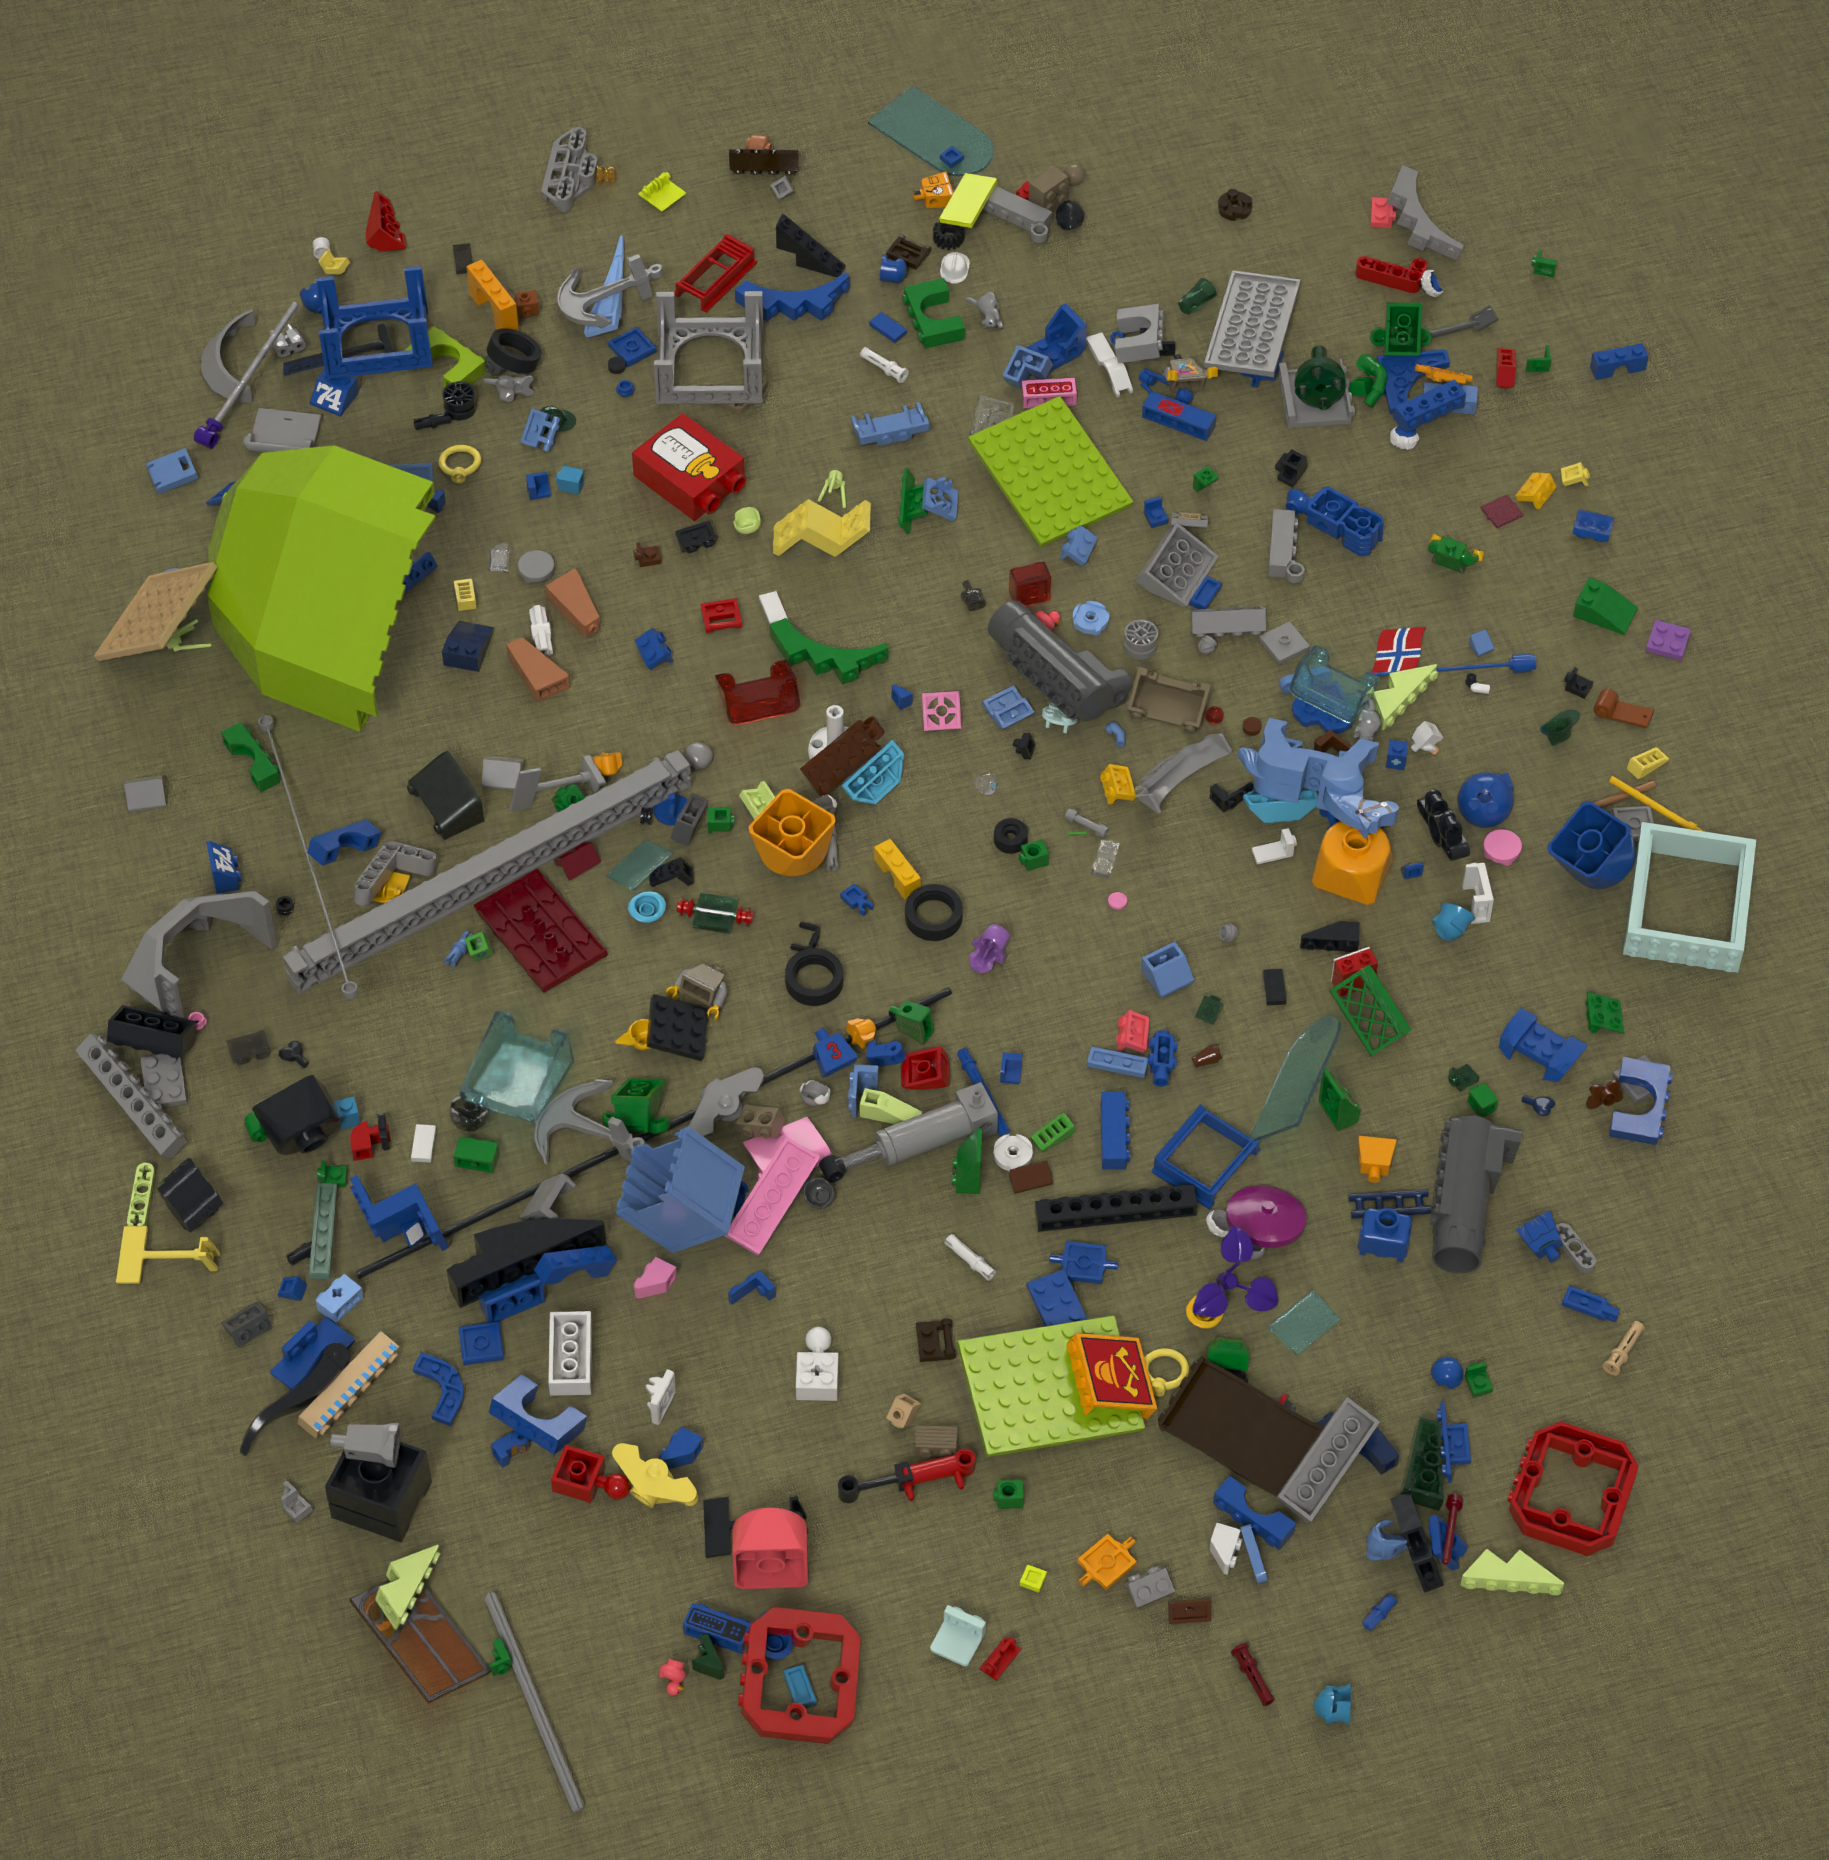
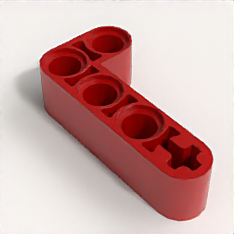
M1362 256L1357 259L1355 275L1357 278L1408 293H1417L1422 287L1421 278L1427 269V262L1422 258H1416L1412 261L1410 267L1406 268Z

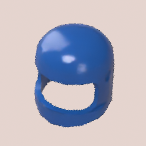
M882 254L880 281L902 282L907 272L906 262L900 258L897 261L888 260V255Z

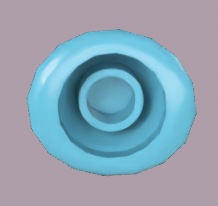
M652 891L637 894L628 904L630 915L642 923L658 920L663 915L666 907L664 898L659 893Z

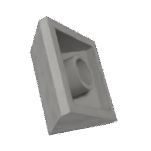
M487 756L484 758L482 788L514 791L519 772L524 769L525 759Z
M163 775L125 780L124 787L128 812L166 807Z

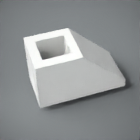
M1216 1523L1210 1542V1552L1223 1574L1228 1575L1230 1568L1234 1569L1237 1556L1234 1555L1236 1550L1240 1551L1243 1538H1240V1529Z

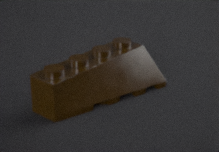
M729 149L730 170H733L734 174H744V170H751V174H761V171H768V174H778V171H785V174H795V171H799V150Z

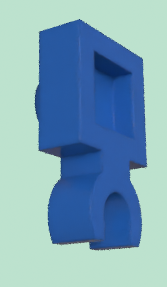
M855 883L840 893V898L852 910L858 907L859 913L862 916L866 915L865 907L871 911L873 910V904L867 900V894Z

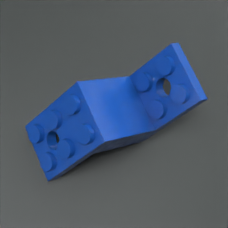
M356 1175L350 1178L353 1184L350 1188L375 1237L380 1236L383 1243L401 1234V1225L419 1218L420 1223L423 1222L434 1246L439 1245L442 1251L449 1248L416 1183L373 1205L359 1177Z

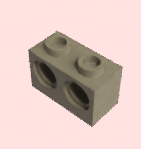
M744 1105L736 1124L743 1136L777 1139L786 1119L779 1108Z

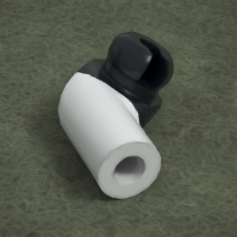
M1470 673L1467 675L1465 683L1473 692L1489 694L1490 685L1479 684L1476 681L1475 674Z

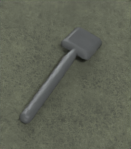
M1489 305L1469 317L1471 322L1432 330L1430 333L1433 338L1465 330L1473 326L1475 330L1480 331L1497 321L1498 318Z

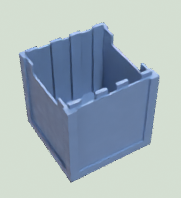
M689 1126L675 1133L679 1138L678 1140L656 1148H652L648 1144L637 1145L632 1148L631 1163L627 1166V1178L623 1181V1193L621 1199L618 1200L616 1215L671 1253L728 1235L745 1166Z

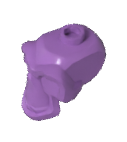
M991 924L981 937L972 941L971 944L976 950L969 955L971 969L982 974L992 969L994 961L1000 964L1004 962L1006 957L1005 949L1010 940V934L1005 928L998 924Z

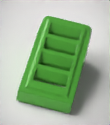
M1063 1113L1033 1134L1031 1140L1041 1152H1044L1073 1135L1075 1126L1066 1114ZM1042 1136L1047 1141L1045 1144L1040 1139Z

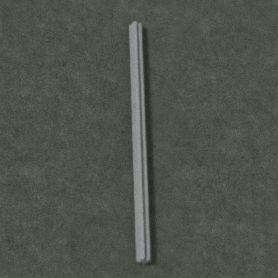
M495 1592L486 1594L485 1601L501 1640L511 1658L513 1669L573 1812H580L583 1810L584 1804L497 1594Z

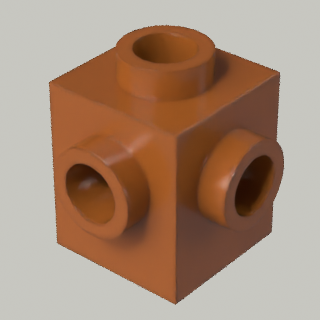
M536 290L515 293V303L519 318L540 314Z

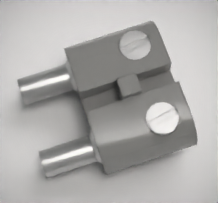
M290 324L286 326V335L280 333L272 345L279 357L291 355L290 351L300 352L306 347V343L299 331L293 329Z

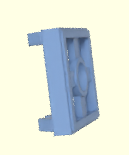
M927 477L924 480L922 508L950 521H954L957 515L958 490L952 488V480L950 479L945 482L946 477H942L935 481ZM933 488L937 489V494L935 495L930 493V490ZM943 492L949 495L951 502L945 499ZM935 497H939L942 501L937 502Z

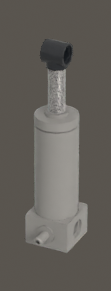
M980 1082L956 1091V1101L876 1131L874 1133L875 1144L843 1157H836L835 1155L824 1157L819 1162V1167L826 1180L834 1183L842 1179L847 1170L881 1158L885 1165L890 1167L964 1137H970L978 1128H982V1139L997 1134L998 1112Z

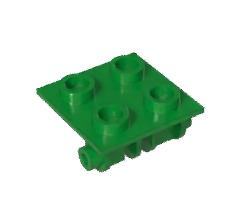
M1587 992L1585 1005L1587 1006L1586 1014L1590 1032L1597 1033L1600 1028L1624 1034L1620 1000Z

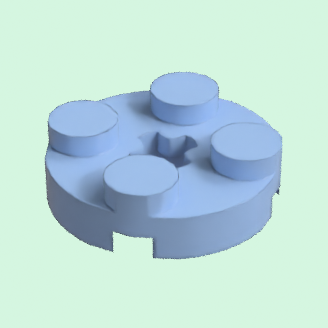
M1086 601V604H1079L1075 607L1072 618L1073 626L1080 632L1094 636L1100 635L1101 631L1105 630L1109 624V612L1099 602ZM1094 616V619L1091 620L1086 617Z

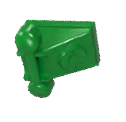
M1387 302L1385 329L1382 327L1372 329L1370 332L1371 342L1375 346L1385 344L1384 355L1420 356L1421 346H1427L1432 339L1430 331L1422 327L1423 303Z
M628 1078L611 1096V1104L614 1105L615 1113L607 1112L602 1114L603 1126L609 1128L608 1121L611 1117L622 1120L628 1132L660 1134L670 1128V1118L662 1117L655 1119L664 1088L666 1087V1079Z

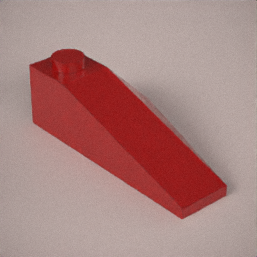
M378 191L373 196L365 232L366 243L369 247L375 248L379 252L405 249V235L399 231L400 223L394 218L395 211L390 200Z

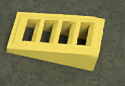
M472 578L454 581L458 611L477 609Z
M1655 747L1630 758L1627 770L1637 779H1641L1668 762L1669 758Z

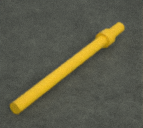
M1612 776L1609 783L1650 806L1685 829L1703 831L1694 822H1688L1616 777Z

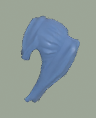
M1384 1520L1377 1523L1371 1529L1366 1538L1367 1559L1371 1561L1392 1559L1407 1548V1540H1404L1403 1535H1387L1381 1530L1383 1527L1394 1524L1392 1520Z

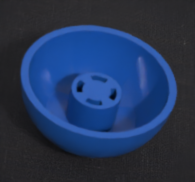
M1482 772L1472 775L1462 784L1458 793L1457 803L1461 815L1467 822L1476 827L1491 828L1501 824L1508 818L1513 809L1514 796L1510 785L1504 778L1494 773Z

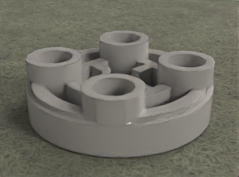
M532 550L520 557L518 571L526 583L550 580L553 576L554 560L547 552Z

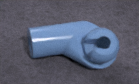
M1110 722L1106 726V731L1109 734L1114 733L1116 735V745L1118 747L1125 746V731L1116 722Z

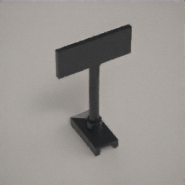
M798 1496L789 1497L790 1511L795 1512L803 1519H807V1514ZM729 1498L703 1500L706 1558L731 1555L730 1530L733 1529L735 1521L729 1520Z

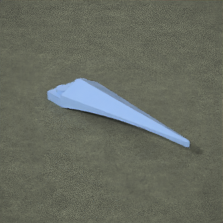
M622 235L619 238L616 252L603 286L623 279L624 237ZM622 291L595 303L590 314L596 315L598 313L609 319L611 324L604 328L585 325L584 334L587 338L618 329L622 313Z

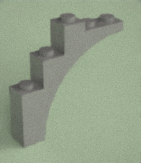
M1402 165L1386 203L1402 210L1397 224L1412 230L1407 244L1421 251L1427 247L1457 260L1464 245L1446 235L1431 222L1418 200L1416 192L1418 171Z

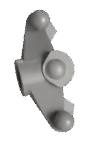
M752 1067L723 1080L720 1078L713 1080L701 1092L700 1098L702 1101L689 1127L705 1137L714 1133L715 1122L722 1120L729 1123L737 1120L743 1110L740 1101L747 1092L758 1091L764 1081L763 1071L758 1067Z

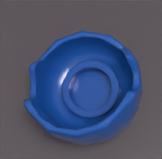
M1452 1357L1437 1359L1431 1367L1432 1378L1439 1386L1445 1385L1449 1389H1453L1459 1386L1464 1379L1461 1364Z

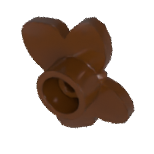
M1614 1079L1606 1086L1600 1084L1591 1086L1589 1091L1592 1095L1588 1097L1586 1102L1588 1109H1595L1602 1104L1611 1106L1615 1102H1620L1623 1099L1622 1091L1619 1089L1620 1081Z

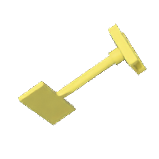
M124 1226L116 1278L117 1284H140L144 1259L194 1258L195 1260H201L209 1271H218V1266L214 1263V1256H220V1251L208 1237H200L199 1248L194 1250L145 1251L148 1227Z

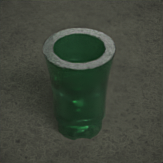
M1200 278L1178 302L1180 310L1184 314L1190 315L1206 302L1217 296L1216 289L1210 281Z

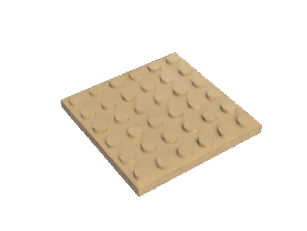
M214 562L149 575L93 657L97 661L165 648L171 635L177 631L179 623L186 618L188 610L195 605L198 595L205 590L207 582L214 577V572L218 566Z

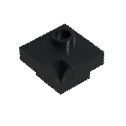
M1293 449L1288 454L1284 452L1275 465V470L1280 472L1277 476L1278 480L1293 488L1307 469V457Z

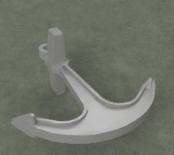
M639 254L628 258L632 272L629 277L584 293L573 291L579 282L582 272L581 268L573 269L558 291L557 301L561 313L574 323L604 328L610 325L611 321L598 313L596 315L586 313L585 309L591 304L630 286L637 287L642 301L653 297L649 281L651 278L662 276L664 273L663 268L660 264H654L649 269H645Z
M595 1079L594 1082L572 1087L555 1097L544 1108L537 1120L534 1138L545 1165L548 1164L550 1135L560 1128H571L610 1140L612 1145L618 1149L621 1157L631 1162L632 1148L637 1145H644L645 1142L640 1137L633 1138L622 1120L611 1117L608 1121L609 1128L574 1111L575 1105L581 1099L597 1093L602 1094L613 1085L612 1080Z

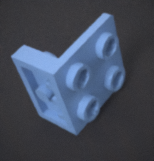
M854 1064V1072H850L848 1110L852 1111V1118H856L858 1092L863 1093L865 1088L878 1091V1065Z

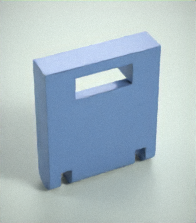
M186 448L146 464L156 491L159 494L198 479ZM188 462L190 468L183 471L182 465Z

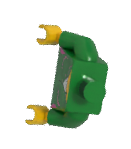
M1433 533L1428 545V551L1435 553L1432 563L1463 574L1467 566H1472L1477 561H1482L1485 552L1474 549L1471 555L1466 544L1458 542L1453 538L1437 536L1435 533Z

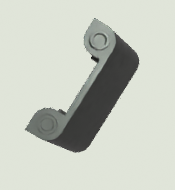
M448 750L438 755L408 781V792L411 796H420L434 817L435 824H433V828L436 834H440L444 840L484 822L481 799Z

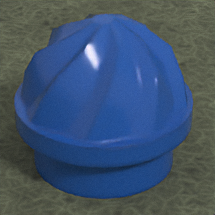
M1179 388L1175 400L1189 404L1193 400V395L1188 388Z

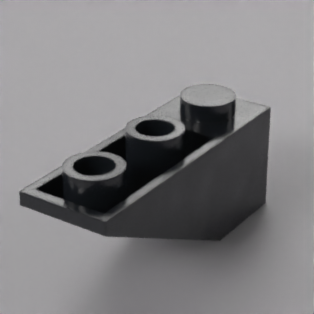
M1339 921L1301 935L1300 949L1356 952L1359 946L1360 922Z

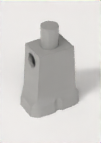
M400 1423L385 1425L348 1424L346 1435L332 1434L331 1447H344L346 1457L349 1459L379 1462L395 1468L402 1429Z

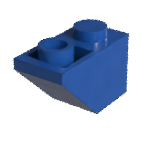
M681 1427L677 1433H673L667 1449L664 1448L659 1459L666 1463L668 1469L691 1464L703 1448V1437Z

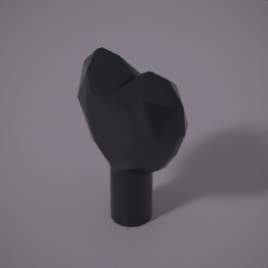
M291 1041L287 1047L279 1050V1057L285 1061H296L302 1068H306L309 1064L302 1057L303 1048L298 1041Z

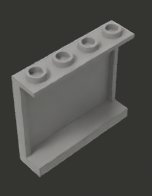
M1339 359V365L1342 367L1345 376H1347V367L1343 366L1342 359ZM1279 363L1278 379L1287 428L1351 424L1352 416H1355L1354 406H1351L1352 393L1348 392L1350 387L1349 379H1346V390L1342 398L1331 405L1330 408L1321 410L1303 403L1295 394L1294 379L1298 369L1287 370L1286 363Z

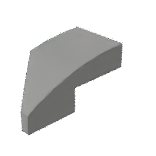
M285 1481L284 1495L281 1497L283 1509L298 1523L310 1514L313 1509L299 1495L297 1489L288 1481Z

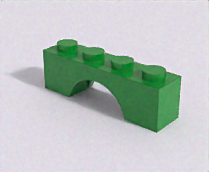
M239 722L221 732L223 744L232 756L246 755L254 760L253 765L249 769L250 778L260 793L280 783L279 768L276 764L273 765L271 763L268 753L261 750L259 741L252 738V733L248 727L245 728Z

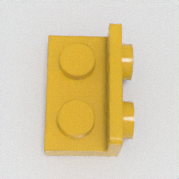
M1108 764L1100 775L1108 804L1112 805L1116 799L1133 801L1136 798V793L1129 768Z

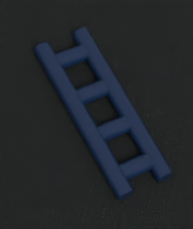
M1428 1189L1348 1194V1201H1355L1356 1211L1350 1212L1351 1219L1363 1218L1366 1211L1364 1210L1363 1201L1375 1200L1376 1210L1384 1209L1383 1200L1395 1199L1396 1208L1391 1209H1394L1399 1214H1431V1207H1424L1422 1198L1428 1197ZM1415 1198L1416 1207L1404 1208L1403 1199Z

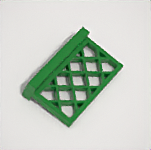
M1370 965L1362 967L1359 971L1329 990L1370 1056H1373L1401 1036L1412 1031ZM1358 976L1363 980L1362 989L1352 987L1354 979ZM1341 987L1348 989L1347 999L1339 998L1335 991ZM1352 990L1361 992L1359 1003L1350 1001ZM1365 993L1373 996V1006L1363 1004ZM1349 1003L1359 1005L1357 1016L1349 1014ZM1362 1006L1372 1008L1370 1019L1360 1017ZM1375 1009L1383 1012V1022L1373 1020ZM1359 1020L1369 1022L1367 1033L1360 1031L1358 1028ZM1373 1023L1382 1025L1380 1036L1371 1034ZM1385 1027H1392L1396 1035L1392 1038L1384 1037ZM1370 1036L1380 1038L1378 1047L1374 1050L1369 1045Z

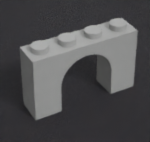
M1159 304L1118 309L1117 322L1120 332L1140 331V328H1147V331L1140 335L1115 339V352L1118 363L1160 358V350H1163L1162 340H1164L1162 330H1164L1163 321L1165 316L1164 311L1160 310Z

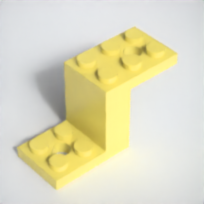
M809 499L774 525L773 554L780 556L802 539L834 557L838 556L870 531L871 503L864 500L843 517H840Z

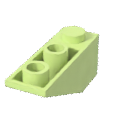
M864 1089L860 1102V1117L897 1124L922 1114V1111L885 1092Z

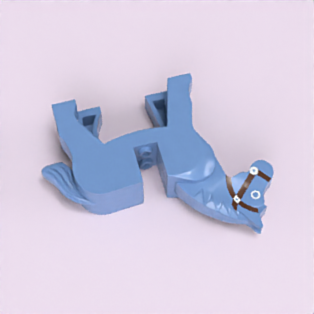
M1269 718L1263 732L1259 754L1256 750L1250 748H1240L1238 750V759L1242 762L1244 768L1255 776L1253 783L1255 790L1265 797L1298 803L1303 788L1319 791L1316 808L1329 811L1341 822L1358 829L1364 838H1367L1368 833H1377L1380 827L1396 823L1399 809L1396 803L1392 801L1379 803L1363 798L1362 773L1367 765L1376 760L1379 746L1377 742L1360 739L1347 752L1339 750L1337 757L1328 753L1302 748V741L1285 738L1286 721Z

